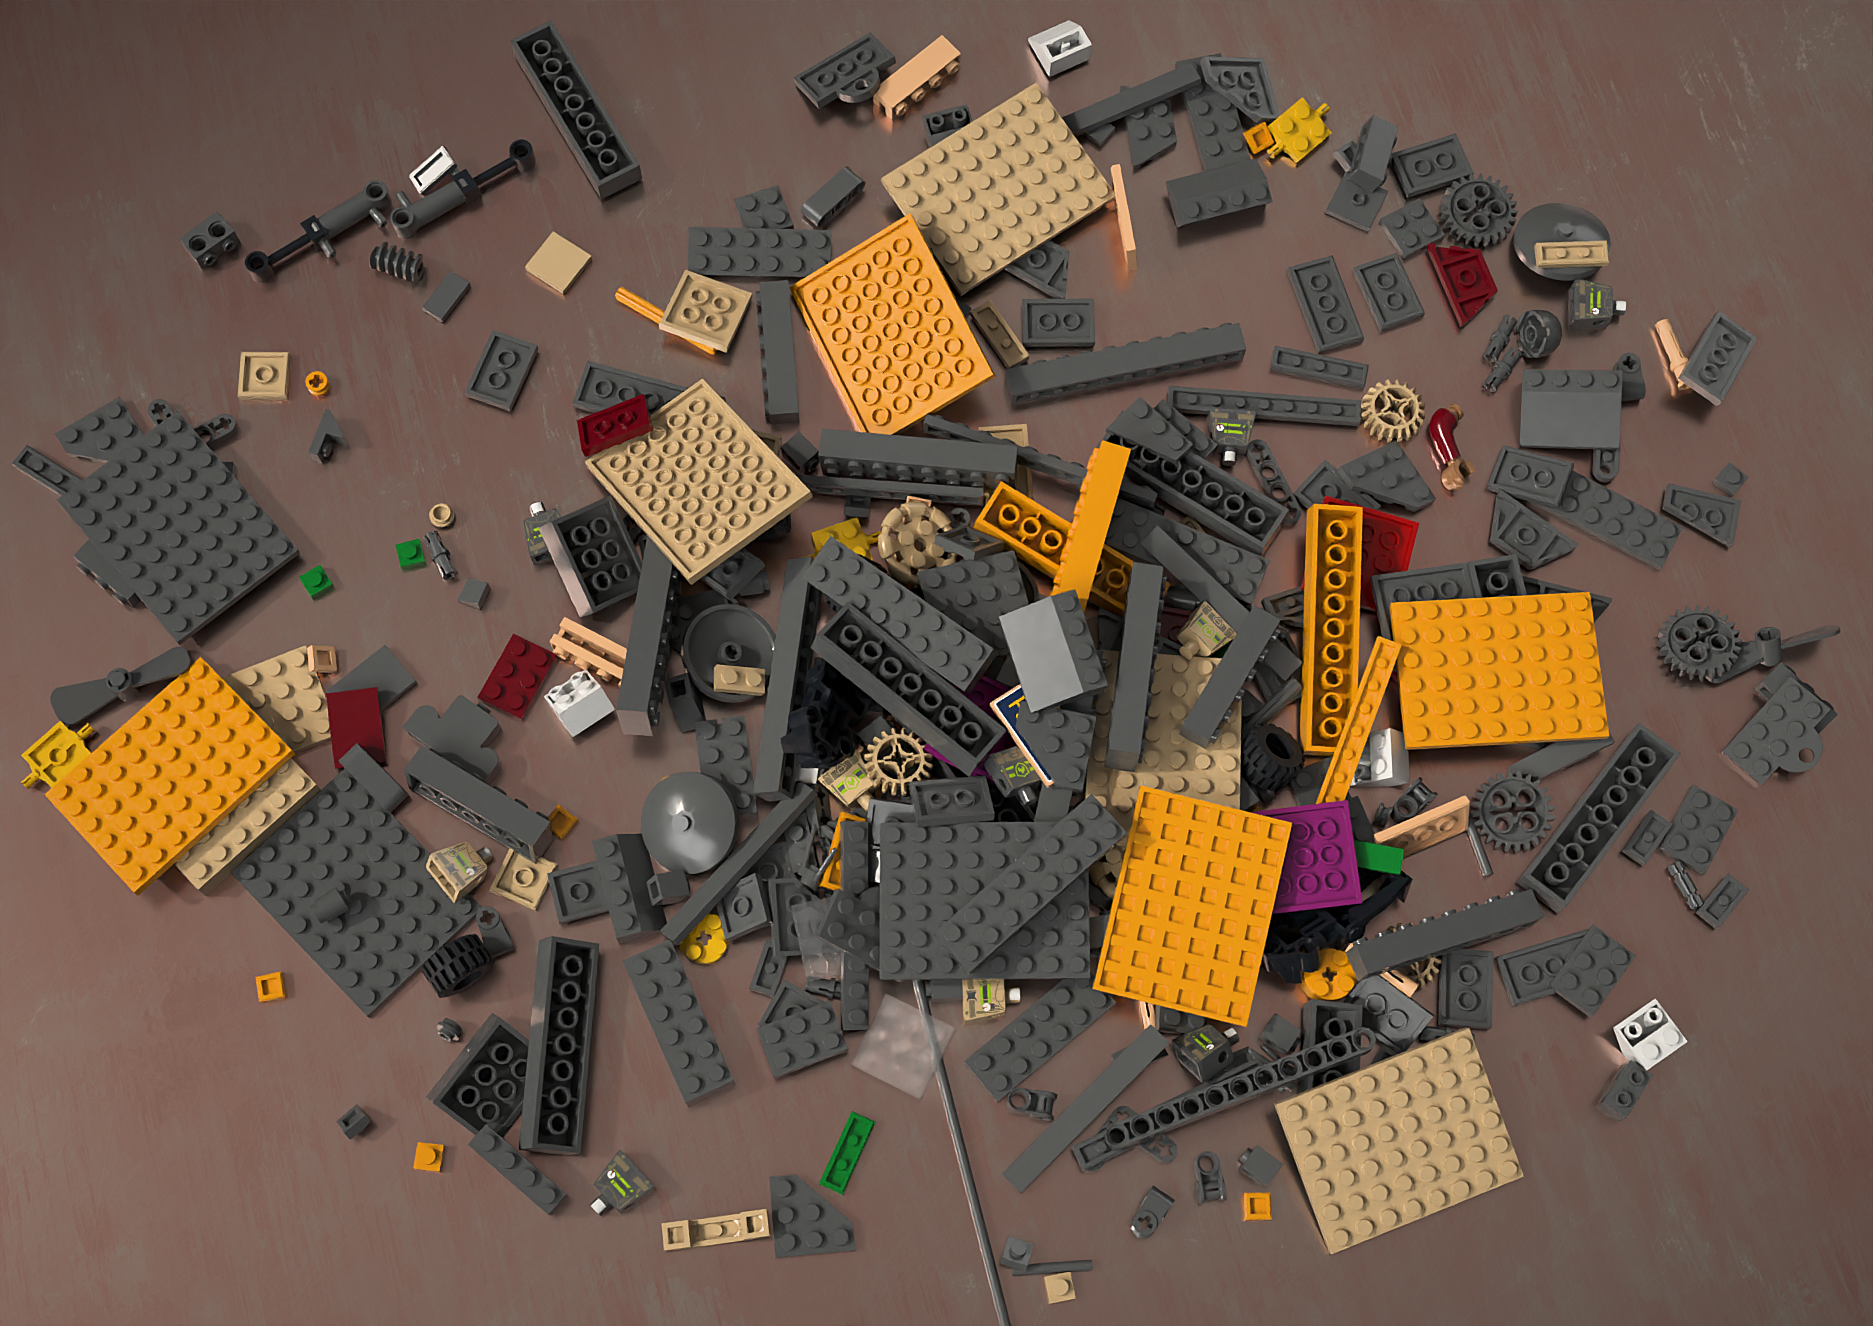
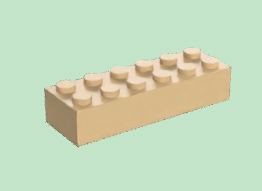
M290 758L174 863L175 866L202 894L207 896L321 789Z

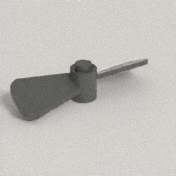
M1835 625L1824 626L1781 640V633L1777 628H1761L1755 633V641L1741 642V651L1737 662L1732 664L1730 671L1724 669L1723 676H1719L1715 672L1713 680L1708 675L1704 676L1712 683H1721L1759 663L1766 666H1775L1784 659L1783 648L1835 636L1840 633V627ZM1712 645L1717 649H1721V647L1718 645Z
M174 647L131 672L123 668H116L110 671L107 677L103 679L58 687L51 693V705L57 718L62 723L69 726L77 725L116 698L124 701L134 699L138 695L141 685L184 674L191 666L189 653L183 647Z

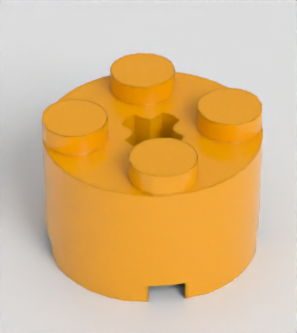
M1331 948L1322 949L1320 951L1322 958L1321 968L1311 973L1301 971L1302 983H1300V986L1308 998L1339 1002L1353 988L1356 975L1345 952ZM1325 972L1332 976L1330 982L1328 978H1323L1322 975Z

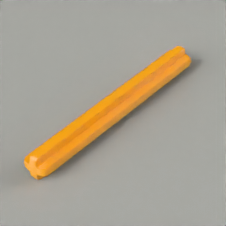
M620 287L615 294L616 299L656 323H660L665 312L664 310L624 287ZM684 338L711 355H714L718 350Z

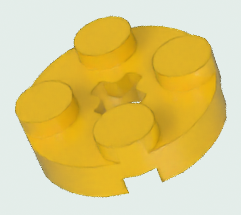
M708 913L679 946L683 955L690 961L698 965H710L718 962L729 948L730 941L725 940L720 917ZM706 932L707 935L712 936V939L708 940V945L697 942V938L701 937V933Z

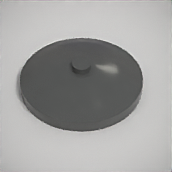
M1549 203L1532 208L1521 217L1514 233L1516 253L1527 267L1547 278L1564 281L1589 277L1602 266L1537 268L1534 250L1536 243L1607 241L1608 253L1611 245L1608 230L1595 215L1583 208L1565 203Z
M721 604L710 607L697 615L684 633L681 644V658L686 673H689L692 683L711 698L730 703L750 700L758 695L714 691V667L718 664L765 669L766 689L770 681L776 635L766 620L751 609L734 604Z
M680 772L664 778L651 790L642 809L641 832L646 848L660 865L673 872L684 870L685 874H698L715 868L730 854L738 835L739 817L733 797L721 782L704 773Z

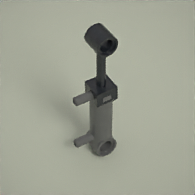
M524 139L514 141L509 147V158L474 178L471 177L467 169L460 172L458 167L450 172L453 179L452 182L411 204L403 191L397 192L395 197L401 206L395 208L390 215V220L396 234L401 238L413 237L418 228L464 202L469 205L480 199L481 194L478 186L512 166L519 171L532 169L536 158L531 143ZM520 154H527L524 157H518ZM402 221H408L406 224H400Z
M372 180L365 185L362 192L322 216L316 218L313 215L301 222L300 225L305 234L268 257L261 251L251 252L245 259V266L251 278L258 283L268 282L274 275L273 264L310 242L317 252L323 249L329 258L335 257L336 251L332 247L330 239L369 215L373 217L379 227L386 226L387 221L381 212L387 210L392 203L386 184L380 180ZM382 194L380 197L374 198L375 195ZM263 265L262 268L256 269L257 266Z

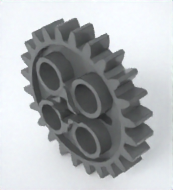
M1470 174L1468 181L1463 176L1460 178L1459 183L1453 181L1451 188L1448 187L1445 195H1443L1440 211L1443 212L1440 219L1447 220L1444 228H1452L1449 235L1457 233V241L1465 238L1466 245L1470 241H1474L1475 247H1478L1479 242H1483V245L1487 247L1490 241L1495 245L1499 238L1504 240L1506 233L1509 234L1511 232L1512 226L1516 222L1514 217L1518 213V210L1514 209L1517 201H1510L1514 194L1505 193L1508 188L1507 185L1500 188V180L1493 183L1491 182L1492 176H1489L1487 180H1483L1482 174L1479 175L1478 179H1475ZM1458 207H1463L1466 211H1462ZM1491 210H1496L1499 214H1495ZM1474 223H1478L1482 227H1477L1474 225Z
M1696 605L1695 611H1691L1686 606L1684 614L1677 609L1675 617L1669 615L1667 622H1663L1662 630L1659 631L1658 638L1660 639L1657 647H1661L1659 655L1666 656L1664 664L1673 663L1671 671L1679 668V676L1682 677L1687 672L1689 673L1690 680L1694 678V675H1698L1700 681H1703L1704 675H1708L1713 680L1715 672L1719 676H1723L1724 669L1730 671L1732 664H1736L1741 651L1742 639L1738 638L1740 631L1733 630L1735 622L1726 623L1728 615L1720 618L1718 616L1719 610L1717 609L1714 613H1710L1709 606L1704 611L1700 610L1699 605ZM1699 626L1706 627L1707 630H1702ZM1677 637H1683L1686 640L1681 641ZM1712 645H1718L1721 647V649H1717ZM1691 656H1697L1700 659L1696 660L1693 659Z
M1508 770L1504 778L1498 772L1496 774L1497 781L1489 777L1487 779L1489 786L1481 784L1480 789L1483 793L1476 792L1474 795L1480 800L1471 804L1472 807L1478 809V811L1471 814L1472 817L1479 819L1474 825L1482 827L1479 836L1488 835L1486 843L1492 840L1496 841L1495 849L1503 844L1505 852H1508L1510 847L1513 846L1515 852L1518 853L1520 845H1522L1528 851L1530 849L1529 842L1537 846L1539 844L1537 837L1541 839L1547 837L1543 830L1550 831L1552 829V826L1547 821L1555 819L1553 815L1549 814V812L1555 809V806L1548 805V802L1553 797L1544 796L1548 789L1547 787L1538 788L1541 780L1538 779L1534 783L1530 782L1531 774L1524 779L1522 778L1521 771H1518L1516 776L1513 777L1512 772ZM1521 792L1527 793L1531 799L1530 803L1523 804L1520 802L1518 794ZM1493 795H1502L1505 799V805H1496L1493 802ZM1511 806L1516 811L1528 808H1535L1536 810L1535 812H1518L1515 817L1510 812L1498 815H1491L1490 813L1491 811H1508ZM1523 817L1530 818L1533 821V828H1524L1521 824V819ZM1496 820H1505L1508 824V829L1505 831L1499 830L1495 824Z

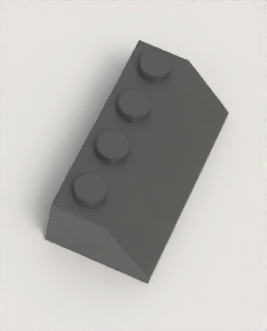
M1256 158L1166 181L1177 228L1273 202L1267 178Z
M642 833L615 834L593 840L592 844L618 943L622 944L662 933L660 930L667 924L663 905L652 906L646 882L655 874Z
M1315 999L1304 1003L1301 1051L1362 1028L1363 1005ZM1359 1035V1036L1356 1037V1043H1357L1360 1047H1361V1035ZM1337 1044L1331 1047L1332 1053L1335 1056L1342 1057L1345 1055V1049L1341 1045ZM1316 1054L1307 1056L1309 1065L1316 1067L1321 1064V1060ZM1360 1057L1300 1080L1299 1093L1359 1070Z

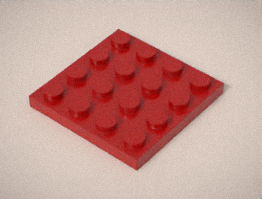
M1326 495L1323 498L1322 504L1363 507L1360 607L1377 612L1369 579L1374 575L1408 571L1419 523ZM1305 573L1300 590L1303 591L1305 586Z

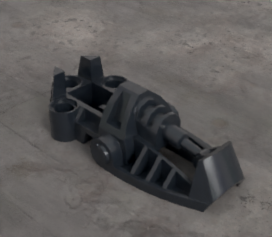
M822 659L821 664L811 668L805 677L808 688L803 698V708L792 711L788 715V724L792 732L780 738L783 752L796 753L801 768H830L852 757L855 753V744L850 738L852 730L847 726L848 722L852 725L859 723L865 717L871 701V697L852 681L847 680L841 672L825 659ZM822 727H826L824 737L819 734Z
M1358 868L1361 892L1379 875L1382 880L1379 891L1362 901V904L1305 910L1299 913L1272 914L1262 956L1264 969L1269 972H1278L1286 983H1302L1301 971L1311 973L1321 968L1322 958L1320 951L1328 946L1331 949L1340 950L1345 944L1353 943L1362 938L1365 934V925L1384 911L1396 899L1404 903L1413 879L1402 870L1400 875ZM1303 935V937H1301V938L1298 939L1297 941L1293 942V943L1290 944L1289 946L1287 945V944H1289L1290 942L1294 941L1295 939H1297V938H1299L1300 936Z

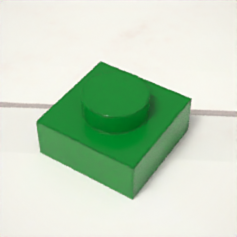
M420 539L395 545L402 570L426 564Z
M321 565L299 576L312 600L334 588Z

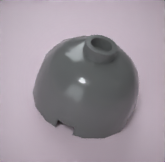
M1531 310L1524 312L1518 319L1516 333L1520 332L1521 341L1517 340V344L1526 357H1544L1553 353L1558 348L1562 339V327L1554 314L1545 310Z

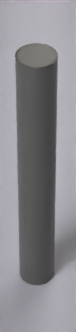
M1469 809L1467 833L1483 876L1487 877L1494 873Z
M1092 1260L1028 1264L1026 1272L1012 1268V1275L1091 1271Z

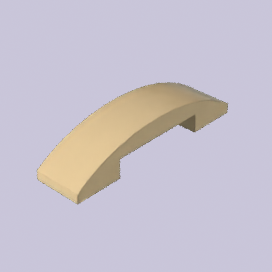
M767 1209L690 1221L661 1223L664 1251L713 1246L770 1236Z

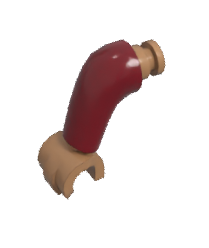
M1451 404L1446 409L1440 408L1435 411L1429 423V433L1443 465H1448L1442 472V483L1448 490L1454 489L1458 491L1462 484H1464V478L1469 477L1477 469L1469 461L1460 458L1461 455L1455 442L1454 430L1457 427L1458 420L1464 416L1463 410L1457 404Z

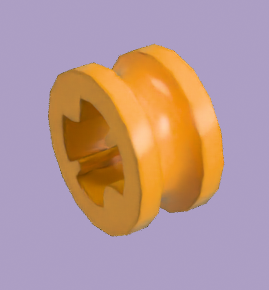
M315 371L306 377V386L311 394L321 396L329 390L330 384L324 373ZM320 379L322 383L319 384L318 388H315L313 384Z

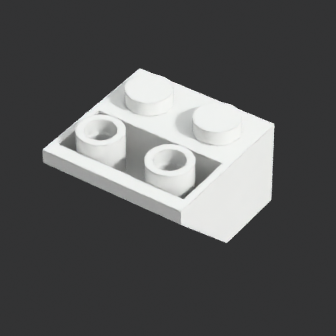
M1070 20L1028 38V42L1049 77L1090 59L1092 48L1090 40L1082 27Z
M586 670L575 673L571 676L570 680L562 685L553 687L544 696L572 737L615 710L602 687Z
M1391 728L1370 732L1351 786L1391 787L1410 783L1408 750L1405 749L1404 733Z
M1656 998L1613 1028L1622 1054L1627 1061L1632 1060L1646 1071L1688 1042Z

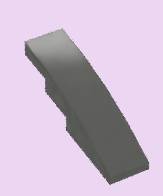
M1610 732L1607 739L1558 741L1509 766L1508 770L1512 772L1513 777L1516 776L1518 771H1521L1522 778L1524 779L1531 774L1530 782L1534 783L1538 779H1545L1564 770L1566 767L1612 745L1615 741Z

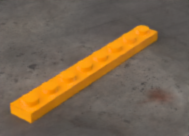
M1380 636L1377 637L1315 804L1345 801L1402 644Z

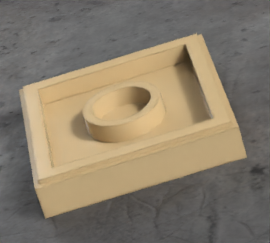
M553 231L526 264L525 269L564 295L591 262L592 256Z
M241 352L238 384L239 400H288L291 366L290 352Z
M509 849L492 883L490 892L537 912L550 885L547 873L556 871L559 865L543 857H540L537 864H534L514 852L513 849Z

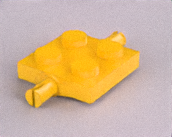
M1302 97L1267 127L1274 136L1276 144L1267 150L1268 155L1276 150L1270 156L1275 158L1283 150L1297 163L1332 133L1321 118L1330 111L1329 106L1322 111L1328 104L1323 103L1318 109L1314 110Z
M857 517L811 533L815 545V553L805 557L812 556L816 558L829 537L832 536L856 554H861L873 560L870 553V544L878 542V535L881 534V531L866 535L861 529Z
M59 721L21 755L29 763L33 771L21 783L29 789L41 779L47 782L51 788L54 787L91 754L83 740L95 730L87 723L75 733Z

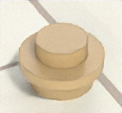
M441 503L431 509L429 517L433 525L444 528L453 522L454 511L449 505Z

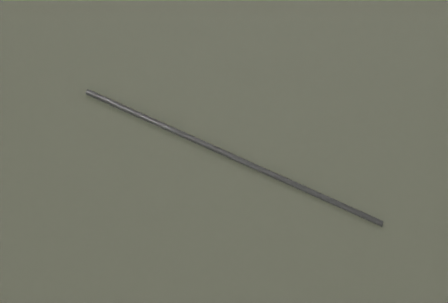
M873 792L871 795L876 798L875 792ZM912 980L1000 1326H1011L923 980Z

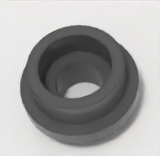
M445 1018L436 1025L439 1030L438 1035L446 1041H457L461 1037L460 1032L462 1028L451 1019Z

